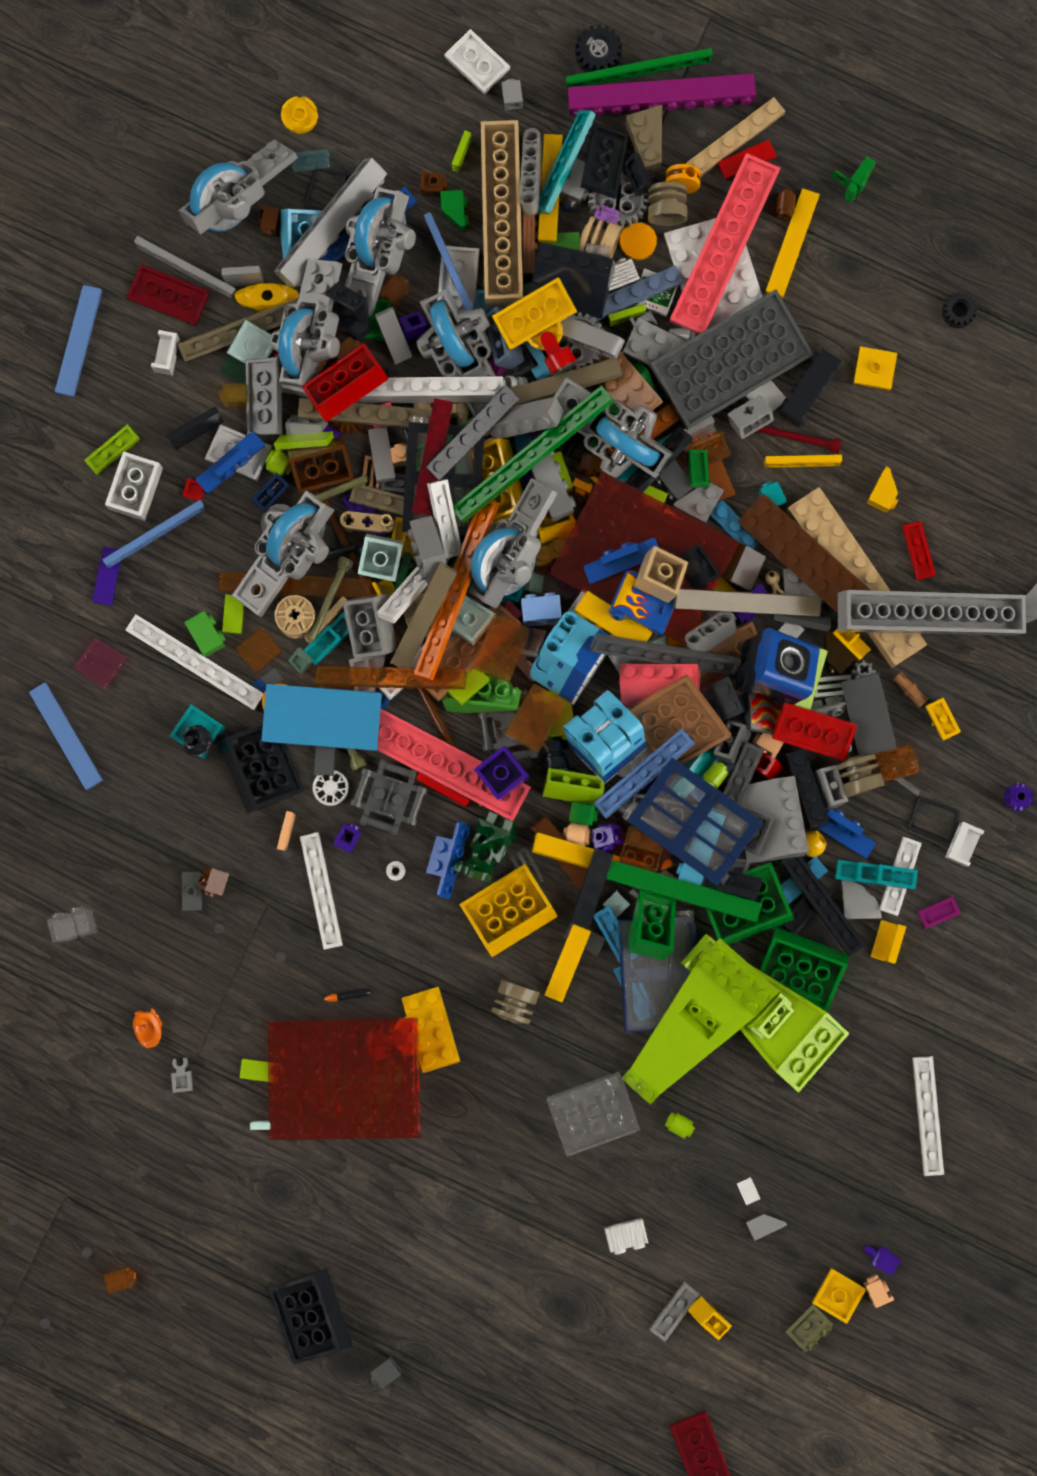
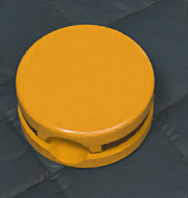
M676 164L667 169L666 182H677L686 185L687 194L694 193L700 188L701 172L697 167L689 164Z

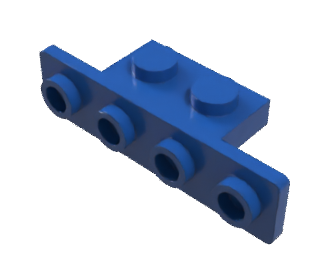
M252 431L197 477L196 481L209 494L225 479L231 478L237 469L245 466L250 458L265 447V444Z
M652 538L639 544L627 542L621 545L622 549L617 551L610 549L603 552L600 560L583 567L589 583L593 584L642 564L645 554L653 546L658 547L656 539Z
M830 809L826 812L829 822L827 826L818 828V830L863 858H868L876 842L862 834L864 829L860 827L861 825L855 820H848L843 817L844 814L837 809Z
M457 821L452 839L436 836L426 871L428 874L441 877L437 896L450 899L453 892L455 878L459 872L453 868L457 862L460 863L461 857L464 854L466 839L469 836L470 825Z

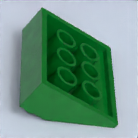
M771 862L742 873L763 880L757 901L762 903L757 923L706 909L717 938H720L727 945L794 920ZM714 884L707 888L717 890L718 886Z
M775 927L759 970L827 1012L847 968L848 956L842 951Z

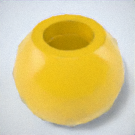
M816 830L805 832L809 851L806 855L809 857L821 855L827 845L825 838Z

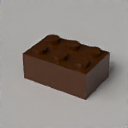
M343 437L332 439L328 446L297 448L288 451L289 462L299 493L354 480Z

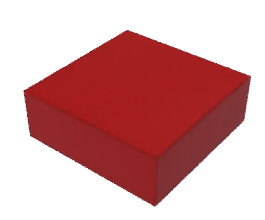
M188 478L182 496L194 501H202L205 490L196 480Z

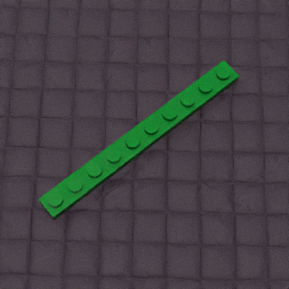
M601 385L564 415L557 427L548 428L453 505L454 512L458 518L465 523L610 406L614 400Z

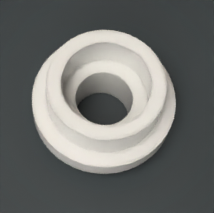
M398 861L391 862L386 868V874L391 880L398 881L404 877L405 867ZM395 867L399 868V873L397 875H394L392 873V870Z

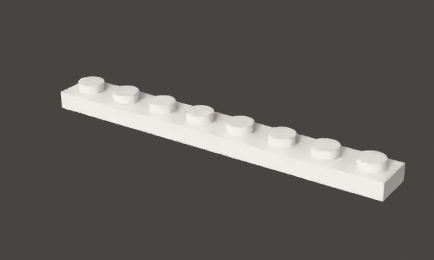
M135 614L126 628L128 633L255 711L260 704L264 693Z

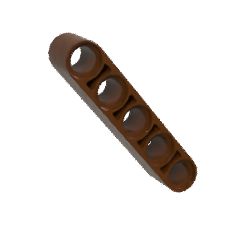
M546 816L530 827L535 835L542 833L565 840ZM555 859L580 891L587 868Z

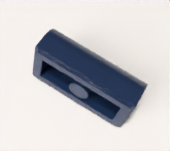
M276 472L253 496L251 502L265 513L287 490L290 484Z

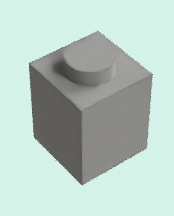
M508 79L502 82L504 110L523 109L520 80Z

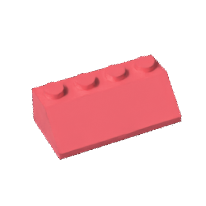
M621 664V703L626 708H629L688 674L700 690L698 664Z

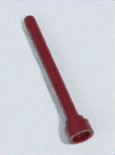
M764 426L756 431L828 448L827 450H831V453L836 454L839 453L842 441L839 438L826 440Z

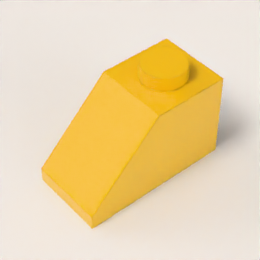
M886 466L866 503L886 514L890 509L894 510L898 502L895 499L898 491L889 467Z
M702 1296L687 1310L717 1340H720L732 1327Z

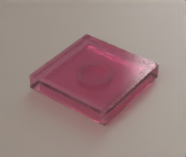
M95 637L74 666V669L104 689H107L128 658Z

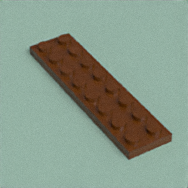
M764 493L738 521L743 528L837 613L838 592L845 590L872 591Z

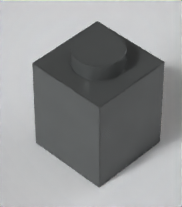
M390 1355L371 1369L370 1379L376 1387L379 1385L383 1389L398 1378L402 1370Z

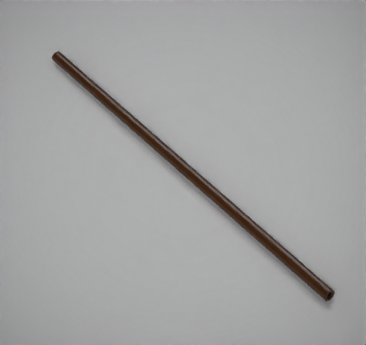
M322 488L313 490L315 495L324 492ZM328 499L322 501L324 504L332 508ZM333 511L328 521L342 548L351 545ZM356 552L346 554L347 558L354 562L352 567L367 596L377 595L369 577L358 574L360 560ZM393 625L394 633H395V638H396V643H397V648H398V646H399V644H400V642H401V638L399 637V635H398V633H397V631H396V629H395V627H394V625ZM415 679L412 680L444 742L457 748L429 692ZM475 802L476 805L478 806V808H480V807L483 806V805H481V804Z

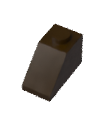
M830 631L824 636V650L828 651L824 662L825 668L830 674L839 676L856 657Z

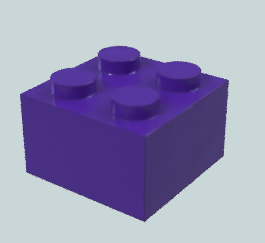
M505 745L474 769L499 801L530 778L529 774Z

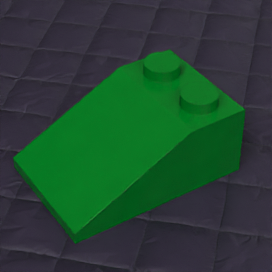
M642 890L639 891L629 933L628 952L664 961L674 951L675 899Z

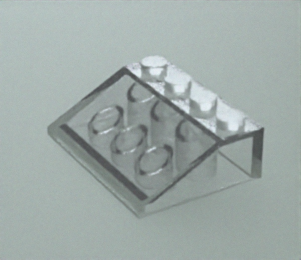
M620 1071L546 1097L567 1157L640 1131Z

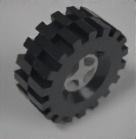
M592 25L589 26V31L584 29L583 35L579 34L578 41L576 40L575 56L581 70L585 68V73L617 67L621 60L622 42H620L619 35L615 36V30L612 29L610 32L609 27L606 25L604 29L601 28V25H597V28L594 29Z

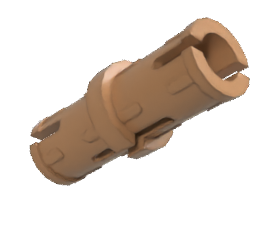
M902 671L894 677L893 681L904 691L903 694L905 696L908 695L918 707H921L928 700L919 691L917 685L912 683Z

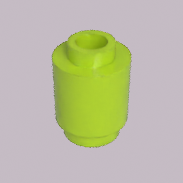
M714 762L702 777L717 789L729 775L727 772L728 768L721 762Z
M671 1112L664 1125L668 1127L669 1131L683 1139L686 1136L690 1137L695 1129L692 1126L693 1121L679 1113L675 1114Z

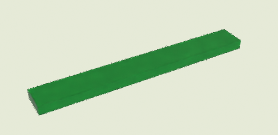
M712 48L566 76V90H568V87L599 85L710 63L713 56Z
M613 860L606 880L754 923L758 921L762 903Z

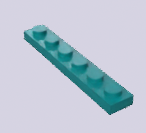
M591 110L578 111L540 194L538 214H550L553 210L565 180L569 176L571 167L577 158V154L585 141L588 130L592 126L596 114Z

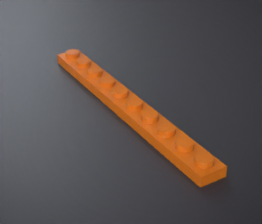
M492 500L472 518L453 568L458 573L433 621L415 668L414 675L431 681L435 677L472 579L471 560L473 553L480 541L489 534L499 507L497 501Z

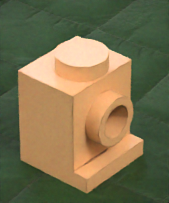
M403 443L394 445V448H390L394 468L406 466L407 445Z
M757 733L752 743L764 749V753L775 758L784 742L772 739L771 734Z
M877 1274L868 1277L867 1282L863 1283L874 1307L878 1308L894 1300L891 1294H887L889 1288L885 1280L881 1281Z

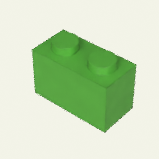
M203 611L184 622L205 657L225 647L223 641L226 639L221 630L217 631L214 625L217 623L211 614L207 615Z

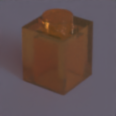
M394 274L380 290L381 296L385 300L390 301L396 308L410 292L409 282L403 276L398 277Z
M130 1266L113 1270L103 1275L108 1294L131 1288L135 1285L134 1282L136 1281L135 1272L131 1270Z

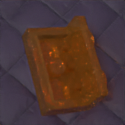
M714 431L708 434L707 438L702 440L697 438L688 445V449L707 450L708 465L731 457L723 431L719 433Z
M911 744L897 747V749L874 753L877 758L875 762L879 764L878 768L884 782L919 773L918 758Z

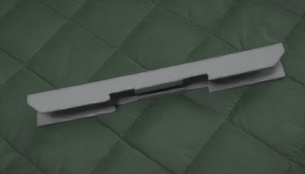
M878 762V767L918 796L921 792L919 789L907 782L883 762Z

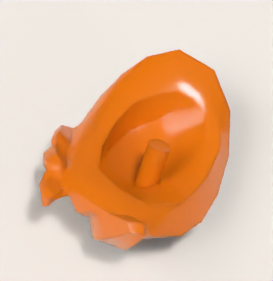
M152 1008L151 1012H144L143 1010L135 1012L133 1030L137 1040L143 1047H155L161 1039L162 1022L159 1019V1015Z

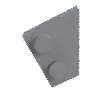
M710 483L708 488L694 489L676 501L673 507L705 524L724 490Z

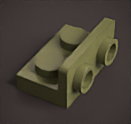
M813 1304L786 1333L804 1352L812 1351L817 1346V1341L822 1336L825 1337L831 1332L833 1323Z

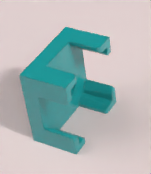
M191 704L170 734V737L184 746L185 740L182 737V733L185 729L194 725H201L211 734L212 744L218 734L221 736L226 727ZM207 750L204 754L198 756L205 759L210 751Z

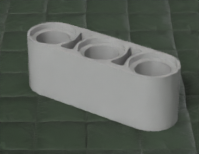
M722 611L686 634L687 649L707 652L736 632L733 613Z

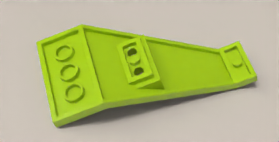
M705 934L681 964L691 972L697 962L715 944V941ZM752 966L775 986L779 992L740 1031L767 1064L797 1092H800L849 1033L822 1008Z
M719 938L694 966L634 1064L621 1079L651 1105L661 1093L755 1018L778 994L779 990Z

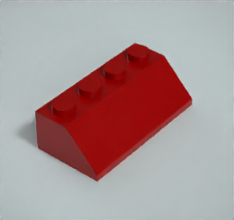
M364 343L304 384L302 388L324 421L328 422L389 380V378Z

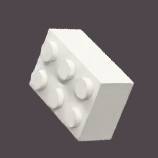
M123 452L105 506L111 511L145 521L163 470L161 464Z

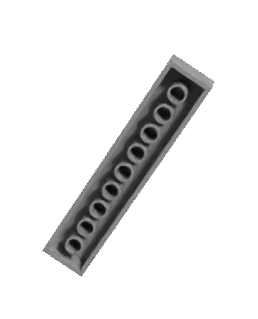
M845 590L838 592V632L1016 636L1026 633L1025 595Z

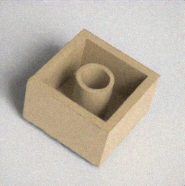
M653 546L644 556L634 587L669 603L678 595L688 562Z

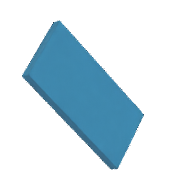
M266 684L262 742L377 751L382 693Z

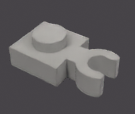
M187 1057L183 1058L184 1063L182 1066L177 1064V1059L172 1061V1065L176 1069V1073H171L173 1093L193 1091L192 1071H186L188 1066Z

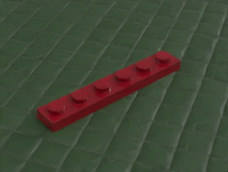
M434 398L412 509L413 513L432 515L433 509L427 484L438 480L424 466L446 444L454 402Z

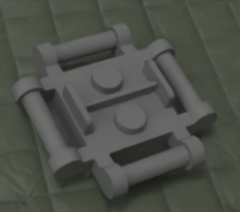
M525 689L521 690L520 700H522L523 705L519 706L518 711L478 713L484 739L483 751L499 750L504 745L507 748L529 745L527 750L511 753L516 759L526 757L537 758L538 750L536 743L550 740L549 734L546 732L543 708H545L544 702L530 704L529 693ZM533 710L536 711L537 724H538V730H539V735H538V736H537V731H536V724H535V718H534V712H533ZM488 718H493L494 737L497 741L495 744H492Z
M382 758L377 773L362 768L360 773L362 776L354 800L352 799L350 803L351 806L364 810L360 825L366 826L367 824L391 832V835L395 836L398 834L401 822L416 826V818L423 797L428 791L426 788L414 785L418 771L388 763L387 760ZM387 770L409 777L408 783L385 776L383 772ZM369 777L374 778L367 803H362ZM412 791L417 792L410 815L405 817ZM370 812L393 819L395 823L392 825L370 818Z

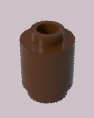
M784 189L777 194L776 213L780 219H791L792 214H794L796 194L792 190Z

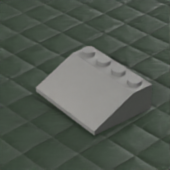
M795 776L749 784L740 806L774 819L760 856L745 850L747 864L806 855L809 851Z

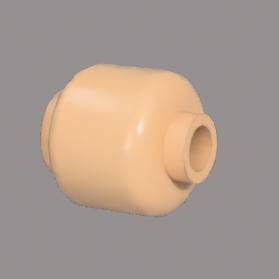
M571 822L568 828H564L563 838L568 842L586 847L592 841L591 829L586 824Z

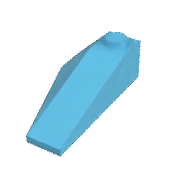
M280 210V235L283 259L322 211Z

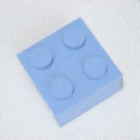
M554 592L545 593L541 597H536V594L525 595V598H521L523 627L557 624L562 617L560 595H555Z

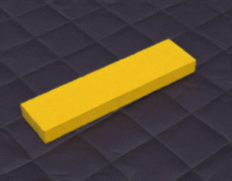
M842 455L766 456L764 467L840 466Z
M577 924L572 925L544 996L563 1002L591 930Z

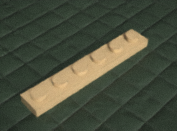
M773 97L686 164L697 167L701 172V176H703L715 167L719 161L727 158L783 116L785 110Z

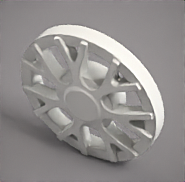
M334 770V775L338 774L340 776L337 782L332 780L334 776H329L330 780L326 782L323 776H317L313 782L315 798L327 806L340 804L347 797L349 791L346 777ZM318 781L324 783L323 788L316 787ZM345 782L346 788L339 789L338 784ZM323 790L326 794L319 798L317 793ZM338 791L343 794L341 799L335 796ZM328 795L333 796L332 803L327 802Z

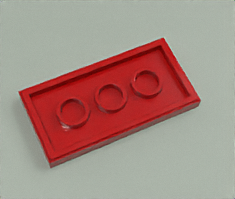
M784 701L771 738L845 761L858 725Z

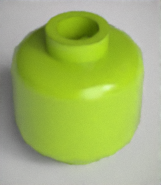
M271 450L264 461L266 469L273 474L277 472L280 476H283L284 473L288 475L291 471L288 454L282 450Z

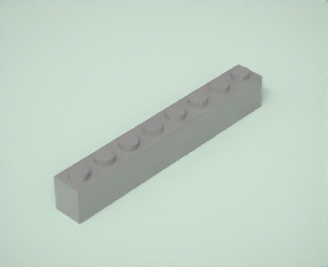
M373 158L363 160L273 271L289 287H299L302 284L308 259L318 260L324 257L328 252L327 248L330 244H334L339 239L338 234L346 229L348 219L359 214L363 203L369 201L376 187H380L384 183L387 173Z

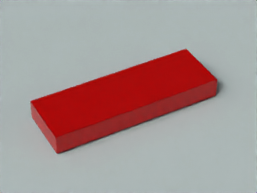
M764 141L719 161L718 166L725 181L736 176L746 153L766 162L776 159L777 156L770 141Z
M922 522L903 525L902 529L916 581L935 577L936 574Z
M418 773L417 781L465 808L468 807L469 799L424 774Z

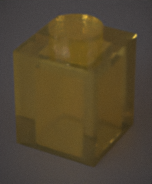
M223 384V390L219 391V398L225 407H246V384Z

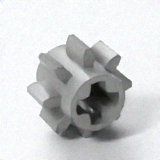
M863 660L860 664H854L855 670H852L851 675L855 676L856 679L876 673V670H872V663L868 664Z

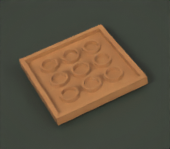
M688 674L628 708L643 725L646 745L652 753L683 728L695 744L677 759L681 764L731 737V732Z

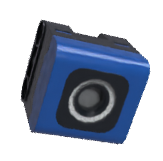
M767 628L744 642L741 650V665L738 668L736 689L752 696L757 693L770 698L771 703L781 707L784 701L796 704L810 697L813 692L820 649L818 646L775 629Z

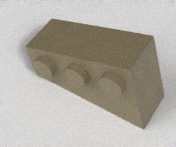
M662 105L626 116L625 125L634 151L640 154L646 170H652L653 172L659 171L662 163Z

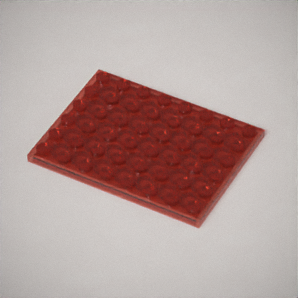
M602 472L549 575L584 593L589 591L611 605L625 571L590 584L583 567L600 560L605 551L622 549L621 545L627 542L639 544L655 538L660 549L676 557H680L690 548L700 544L721 574V576L701 590H715L740 542ZM642 564L627 570L639 573ZM684 576L680 588L694 589ZM674 608L663 634L686 645V634L695 629L704 610Z
M418 1018L268 1022L269 1121L271 1122L269 1140L420 1138Z

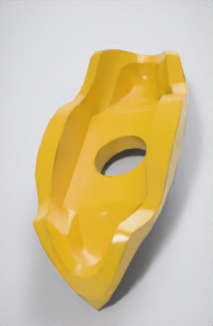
M259 283L238 290L234 296L241 306L260 312L299 297V292L278 283ZM267 290L273 294L272 298L268 301L262 298V293Z

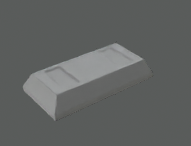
M529 628L519 653L522 656L536 658L548 631Z

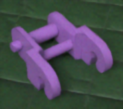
M600 205L596 206L595 217L597 219L612 223L618 221V210L605 205L599 210Z

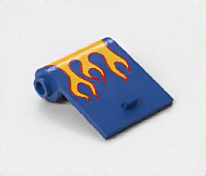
M632 570L625 571L609 608V614L617 621L625 620L629 617L662 636L674 609V599L667 603L634 587L638 573Z

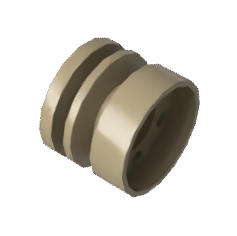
M660 182L648 188V202L651 204L648 207V221L651 224L676 226L687 221V206L684 204L687 201L686 185L677 182Z
M875 754L859 755L837 765L838 771L847 770L846 773L840 774L841 778L849 777L850 780L843 785L847 797L885 786L882 774H872L871 771L877 768L879 764L869 765L870 761L877 759Z
M501 980L498 993L505 996L504 1000L495 999L494 1002L502 1005L501 1009L492 1007L491 1012L502 1019L517 1024H529L531 1019L523 1017V1014L532 1015L533 1012L526 1008V1005H536L540 992Z

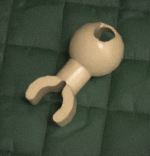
M776 571L767 572L765 581L768 585H771L772 594L777 592L785 594L779 588L780 576Z

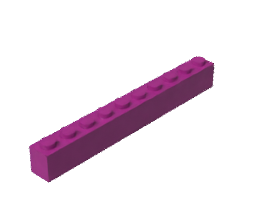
M754 74L568 87L569 116L574 117L577 116L578 111L591 110L596 114L595 116H601L605 113H611L612 115H618L622 112L637 113L662 105V109L673 111L677 108L694 109L699 106L704 108H711L714 105L728 107L739 103L741 105H749L754 102L756 97Z

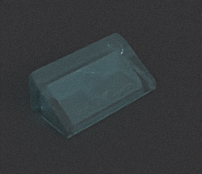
M328 149L295 152L298 158L292 162L293 172L330 168Z

